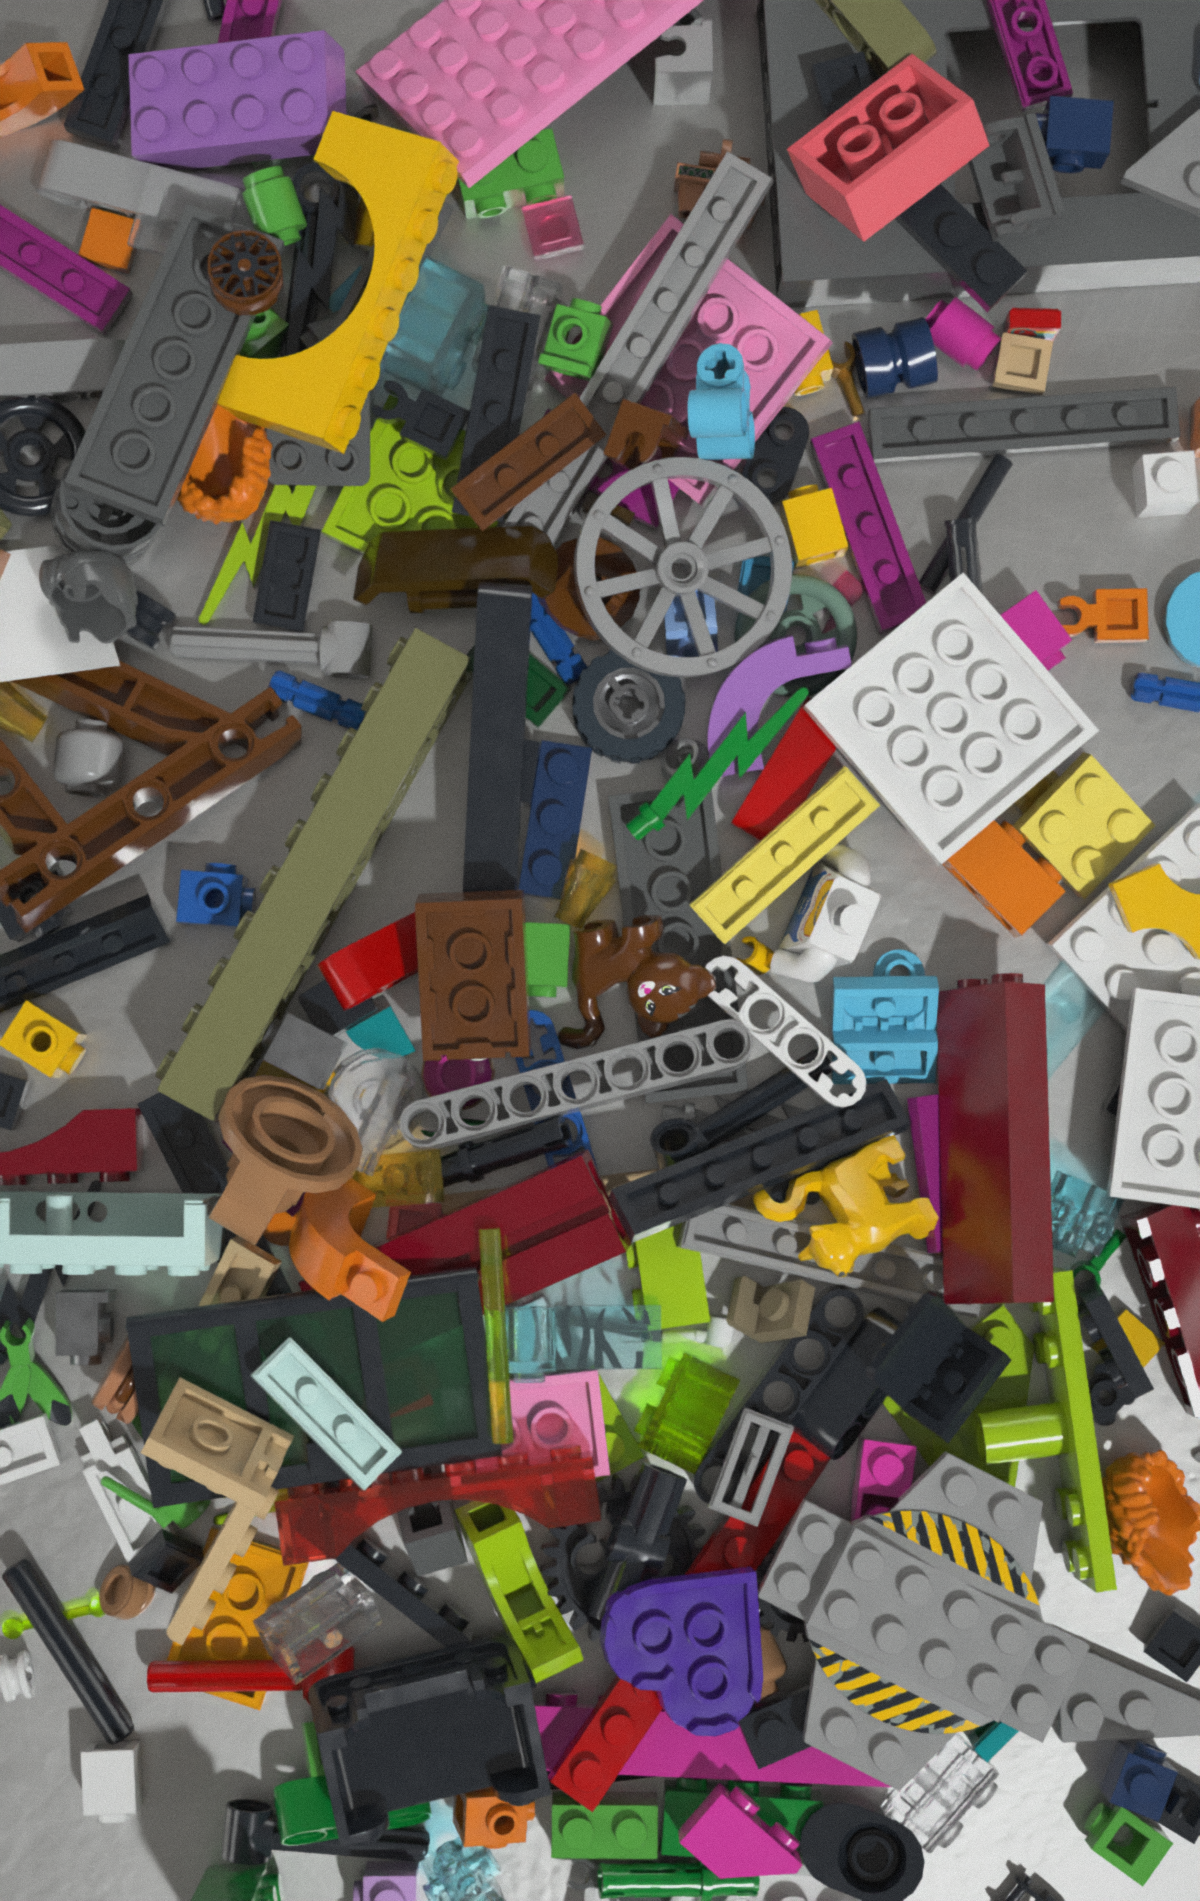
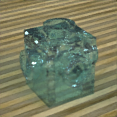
M1057 1170L1051 1183L1053 1249L1073 1258H1076L1079 1250L1099 1257L1105 1243L1113 1233L1114 1223L1124 1200L1117 1197L1107 1196V1191Z
M457 1837L454 1840L443 1843L436 1852L420 1861L429 1881L423 1885V1890L429 1901H506L496 1880V1876L501 1874L502 1871L489 1848L481 1847L479 1849L477 1846L464 1847L460 1837Z

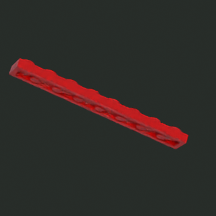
M793 1431L758 1527L725 1515L685 1575L751 1567L756 1571L800 1506L803 1498L806 1497L831 1459ZM775 1444L754 1472L741 1507L744 1510L750 1512ZM616 1675L548 1775V1780L593 1813L663 1708L660 1705L657 1691L640 1690Z

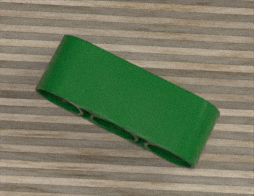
M325 1775L288 1781L273 1789L282 1845L297 1846L339 1839ZM430 1802L388 1812L390 1826L387 1830L412 1826L429 1820L432 1817Z

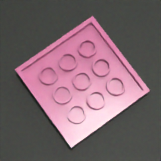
M670 214L600 305L602 306L600 315L607 317L614 323L606 353L684 225L672 214ZM727 259L640 405L672 415L689 430L688 395L690 390H696L698 358L711 345L719 343L730 344L737 348L742 355L744 370L750 379V411L754 418L756 442L833 342ZM582 330L571 344H576L581 340ZM552 371L544 378L546 382L566 398L573 393H576L580 398L589 383L586 380ZM690 432L687 440L681 439L675 457L699 458L696 438H692ZM659 447L653 458L647 463L662 458V452ZM742 459L709 461L734 470ZM669 479L702 507H705L718 489L715 485L694 479Z

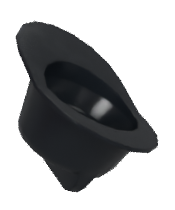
M837 1802L824 1805L811 1814L802 1828L799 1848L803 1864L813 1878L829 1888L862 1901H903L914 1893L922 1880L925 1860L921 1844L910 1829L896 1820L859 1805Z

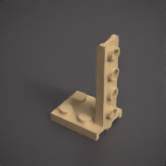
M181 1377L177 1381L141 1453L157 1461L163 1467L173 1469L206 1486L212 1492L222 1494L235 1501L182 1596L179 1608L168 1626L167 1636L172 1641L183 1645L192 1627L202 1631L216 1605V1601L209 1598L213 1590L220 1594H223L237 1567L236 1564L230 1562L233 1554L244 1557L258 1529L250 1525L254 1516L264 1520L279 1492L271 1487L282 1465L283 1458L294 1435Z

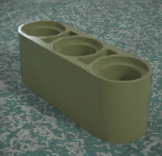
M814 0L856 51L864 52L866 62L880 78L911 54L924 63L937 54L935 44L930 35L901 0Z

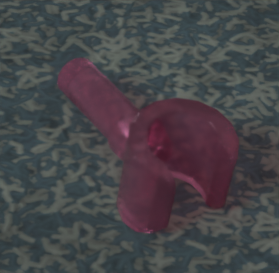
M845 571L832 585L846 598L851 608L863 595L861 582L848 571ZM830 615L821 633L824 634L836 628L832 615Z

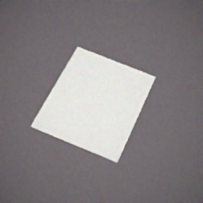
M61 544L6 551L11 555L0 579V682L120 666L113 642L108 644L101 643L90 632L86 631L79 633V643L70 642L65 627L60 623L58 610L49 603V600L41 591L39 583L41 563L44 560L68 554Z

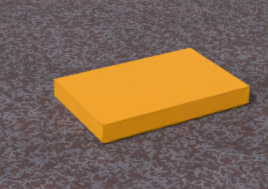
M215 1526L210 1528L203 1549L204 1557L220 1528ZM253 1539L244 1557L234 1553L230 1559V1562L236 1564L237 1567L223 1594L214 1590L209 1598L216 1601V1605L203 1630L192 1627L183 1645L173 1641L167 1661L278 1660L311 1558ZM267 1691L205 1693L260 1711Z

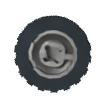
M609 650L607 654L593 659L591 664L586 669L584 668L579 676L577 685L574 688L572 702L575 727L586 746H590L594 753L601 758L604 756L611 759V762L619 764L621 762L638 764L646 759L651 760L657 757L659 753L674 741L682 727L686 703L685 692H683L681 685L682 682L679 677L658 675L640 669L618 656L612 650Z

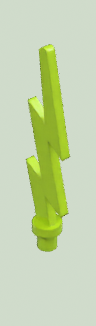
M275 485L251 544L242 522L200 614V624H208L243 561L254 588L263 565L270 520L281 522L286 511L291 524L300 526L316 486L296 485L292 494L289 485Z

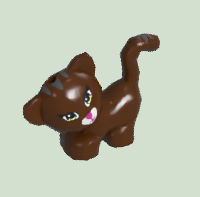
M644 915L633 918L632 926L622 927L621 937H618L615 920L605 919L587 922L583 931L573 932L575 937V957L572 966V981L577 990L578 1008L586 1023L583 1029L563 1027L558 1032V1040L561 1045L573 1049L595 1046L605 1030L597 997L620 982L627 983L626 994L628 1003L637 1013V1021L642 1031L650 1038L661 1036L667 1030L670 1023L679 1021L696 1006L699 999L705 998L716 989L715 978L708 969L699 964H691L677 953H659L651 949L653 943L661 938L664 930L661 915Z

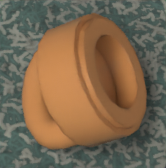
M118 1565L106 1575L99 1593L101 1609L106 1615L120 1620L135 1618L143 1613L151 1604L156 1594V1587L133 1577L128 1565Z

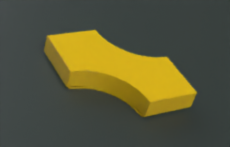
M1154 863L1108 884L1128 932L1133 933L1149 928L1165 930L1178 937L1194 959L1200 960V894L1188 892L1177 886L1166 875L1159 863Z

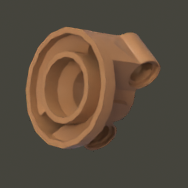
M271 1075L244 1078L229 1089L218 1117L223 1139L231 1148L233 1154L226 1165L229 1167L226 1176L228 1185L215 1205L209 1219L256 1245L274 1214L286 1212L293 1205L296 1206L304 1192L321 1193L336 1190L352 1178L359 1166L363 1150L357 1128L341 1107L320 1091L296 1080Z

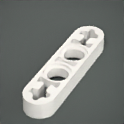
M721 956L707 963L705 968L711 973L716 968L723 972L727 971L730 967L735 969L737 974L734 982L744 992L749 983H752L759 989L746 998L740 1012L735 1011L730 1006V1004L738 1000V997L726 988L720 993L712 991L707 996L729 1017L743 1023L755 1040L830 1105L841 1108L852 1106L861 1099L866 1089L864 1072L844 1052L739 960L729 956ZM769 1000L778 1008L779 1019L772 1028L766 1030L758 1029L750 1022L749 1009L756 1001ZM796 1035H809L816 1041L818 1054L811 1063L798 1064L789 1056L788 1043ZM828 1051L837 1058L836 1061L828 1065L839 1075L844 1074L848 1070L855 1076L851 1085L856 1091L851 1097L846 1093H842L838 1097L833 1096L829 1091L833 1086V1082L823 1072L819 1076L818 1082L808 1075V1073L822 1064Z

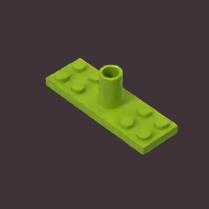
M1053 1266L1054 1302L1028 1303L1030 1311L1038 1313L1040 1332L1034 1333L1033 1345L1035 1346L1034 1352L1038 1364H1045L1050 1403L976 1413V1440L983 1465L1058 1456L1062 1488L1055 1489V1502L1060 1520H1067L1069 1540L1062 1542L1067 1572H1074V1578L1096 1593L1117 1590L1073 1272L1072 1270Z

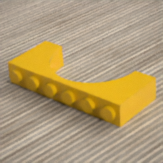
M332 111L313 160L334 179L354 187L361 195L368 209L374 231L375 246L374 260L367 286L348 318L332 334L316 345L296 354L273 359H257L236 355L217 404L240 420L344 454L349 441L355 437L359 430L361 422L360 413L369 391L375 387L379 379L380 362L388 342L395 337L398 331L399 314L407 294L413 290L417 283L419 275L418 266L425 248L436 235L438 216L446 195L453 190L456 184L459 160L440 141Z

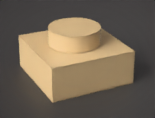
M1003 332L1001 335L1002 339L999 342L992 387L1043 395L1053 341Z

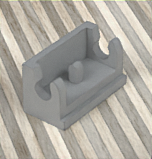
M702 20L701 25L671 26L660 35V39L664 41L680 40L685 44L686 51L680 56L666 55L655 58L653 105L709 104L713 76L712 20Z

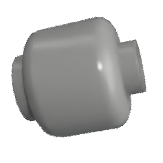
M87 719L76 720L75 729H67L60 732L56 738L53 773L57 782L65 785V793L84 797L106 796L107 789L116 787L121 780L123 742L121 738L107 732V723Z

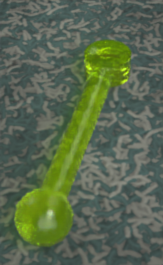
M99 1597L93 1598L88 1605L61 1611L67 1620L87 1615L97 1618L106 1615L101 1609ZM11 1617L3 1624L2 1632L7 1638L16 1639L25 1630L33 1629L34 1627L29 1619L22 1620L19 1617Z

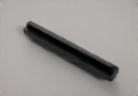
M26 1559L12 1564L2 1574L3 1581L102 1735L111 1745L126 1739L134 1729L133 1722L33 1566Z

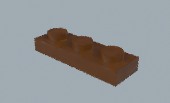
M573 393L450 488V491L479 529L483 531L607 434L577 394Z

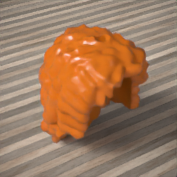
M217 405L177 497V501L182 506L184 512L194 514L197 520L202 519L203 522L210 521L218 525L221 521L231 523L245 520L258 509L259 503L264 496V491L268 486V478L271 476L269 468L273 446L267 439L264 427L240 420Z
M1158 1450L1155 1453L1144 1452L1142 1454L1131 1452L1124 1457L1121 1456L1115 1459L1105 1469V1477L1102 1478L1112 1554L1119 1555L1122 1564H1131L1134 1571L1138 1573L1142 1580L1146 1581L1151 1590H1159L1166 1596H1171L1179 1590H1187L1191 1586L1190 1578L1193 1576V1572L1189 1565L1195 1559L1188 1549L1196 1542L1197 1533L1200 1532V1504L1194 1501L1191 1496H1188L1187 1489L1183 1486L1185 1481L1184 1472L1177 1468L1175 1461L1168 1459L1166 1452Z

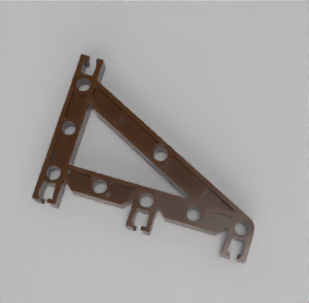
M120 660V666L12 680L11 682L91 720L105 722L108 728L167 755L166 758L67 824L0 738V781H7L14 785L9 793L0 795V836L15 855H21L0 870V901L5 907L9 905L13 907L17 923L23 931L27 933L300 746L302 725L294 715L285 719V726L262 739L257 738L253 731L268 718L274 721L279 717V707L282 706V701L271 687L267 688L234 712L229 713ZM235 744L247 750L243 756L238 758H229L221 753L224 747ZM145 802H154L162 807V810L154 816L146 817L136 812V809ZM60 860H68L77 865L75 870L66 876H57L49 871L51 866ZM35 880L41 881L44 889L25 904L19 898L13 900L10 894Z

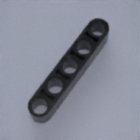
M831 1286L818 1294L812 1303L807 1335L786 1339L699 1458L693 1469L692 1481L697 1495L703 1502L708 1504L712 1492L702 1486V1476L711 1467H722L743 1408L746 1407L763 1415L773 1417L776 1420L790 1423L849 1342L864 1318V1307L861 1299L854 1292L842 1286ZM837 1296L848 1298L852 1304V1314L842 1324H832L827 1321L825 1316L827 1302ZM804 1339H815L820 1342L822 1347L820 1360L812 1366H802L794 1358L796 1345ZM775 1381H783L789 1384L792 1390L789 1403L781 1408H771L763 1400L765 1388ZM751 1422V1424L759 1428L760 1425ZM770 1429L757 1467L775 1444L779 1432ZM750 1450L740 1451L731 1481L724 1494L723 1502L730 1503L732 1501Z

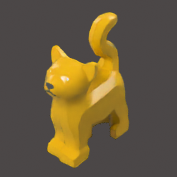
M895 1135L867 1144L852 1155L829 1163L820 1171L806 1172L792 1179L786 1191L785 1201L782 1203L772 1200L764 1189L754 1193L753 1202L760 1214L768 1220L783 1222L793 1220L804 1210L808 1192L818 1193L838 1223L812 1225L809 1228L812 1236L810 1243L799 1253L798 1258L800 1261L814 1259L819 1267L832 1270L840 1278L846 1277L853 1271L854 1262L858 1256L880 1252L900 1235L909 1233L915 1239L927 1237L929 1232L935 1229L939 1218L928 1198H916L902 1203H889L885 1193L893 1198H898L909 1187L906 1179L901 1180L896 1173H890L888 1168V1162L895 1164L904 1160L906 1156Z

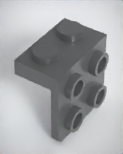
M374 388L369 391L361 410L359 430L355 437L349 441L344 454L266 428L267 439L273 446L271 450L269 468L271 476L268 478L269 482L274 485L363 486L367 484L371 476L370 402H374Z

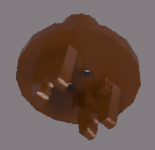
M577 538L563 542L556 549L558 567L555 591L545 599L538 596L537 598L540 605L546 609L547 614L561 629L578 637L596 641L600 637L588 622L577 595L574 578V554ZM598 538L595 552V576L598 577L599 581L637 573L633 561L619 546L603 538ZM640 589L601 598L607 612L619 628L633 617L640 600Z

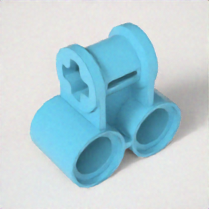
M719 343L711 345L702 352L697 362L696 390L689 391L688 426L690 436L696 438L699 459H752L754 456L755 426L753 414L750 411V379L744 370L742 355L737 348L730 344Z

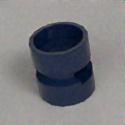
M924 317L895 323L891 333H887L882 327H876L852 334V346L856 354L855 368L861 390L866 399L894 393L898 383H903L908 389L937 383L938 367L935 347L928 323Z

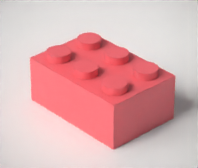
M911 54L787 148V151L806 195L864 242L990 145L973 99L915 55Z

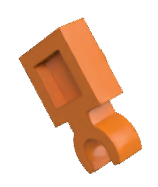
M1147 588L1096 589L1093 592V604H1087L1086 601L1077 596H1066L1057 602V608H1071L1078 615L1077 624L1062 625L1070 637L1079 635L1085 629L1094 628V643H1137L1149 640Z

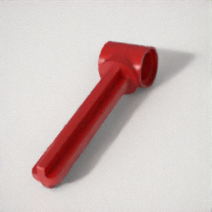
M325 1639L310 1645L308 1651L303 1652V1659L153 1661L147 1668V1687L152 1693L302 1691L303 1699H306L307 1703L310 1704L308 1691L315 1682L331 1675L354 1670L355 1649L347 1642Z

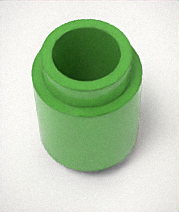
M281 166L265 168L244 177L242 181L246 190L242 193L253 228L283 240L285 246L301 239L299 231L304 229L307 223L291 177H285Z

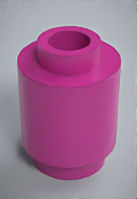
M957 297L949 304L941 299L926 318L934 346L962 368L968 365L976 372L1002 339L992 331L995 327Z

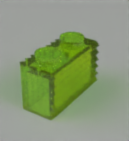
M684 1349L678 1360L669 1356L656 1381V1384L664 1389L655 1406L649 1403L645 1404L634 1426L633 1431L641 1435L638 1447L695 1475L740 1383L739 1376Z

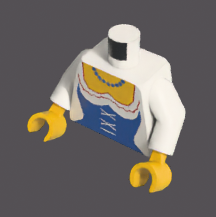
M841 843L835 845L813 865L778 950L774 953L771 948L755 937L746 936L741 942L754 949V951L747 959L742 960L737 957L735 959L742 962L755 975H763L771 969V972L775 975L809 983L822 980L833 968L851 964L857 956L881 897L880 893L869 886L871 883L870 866L865 856Z

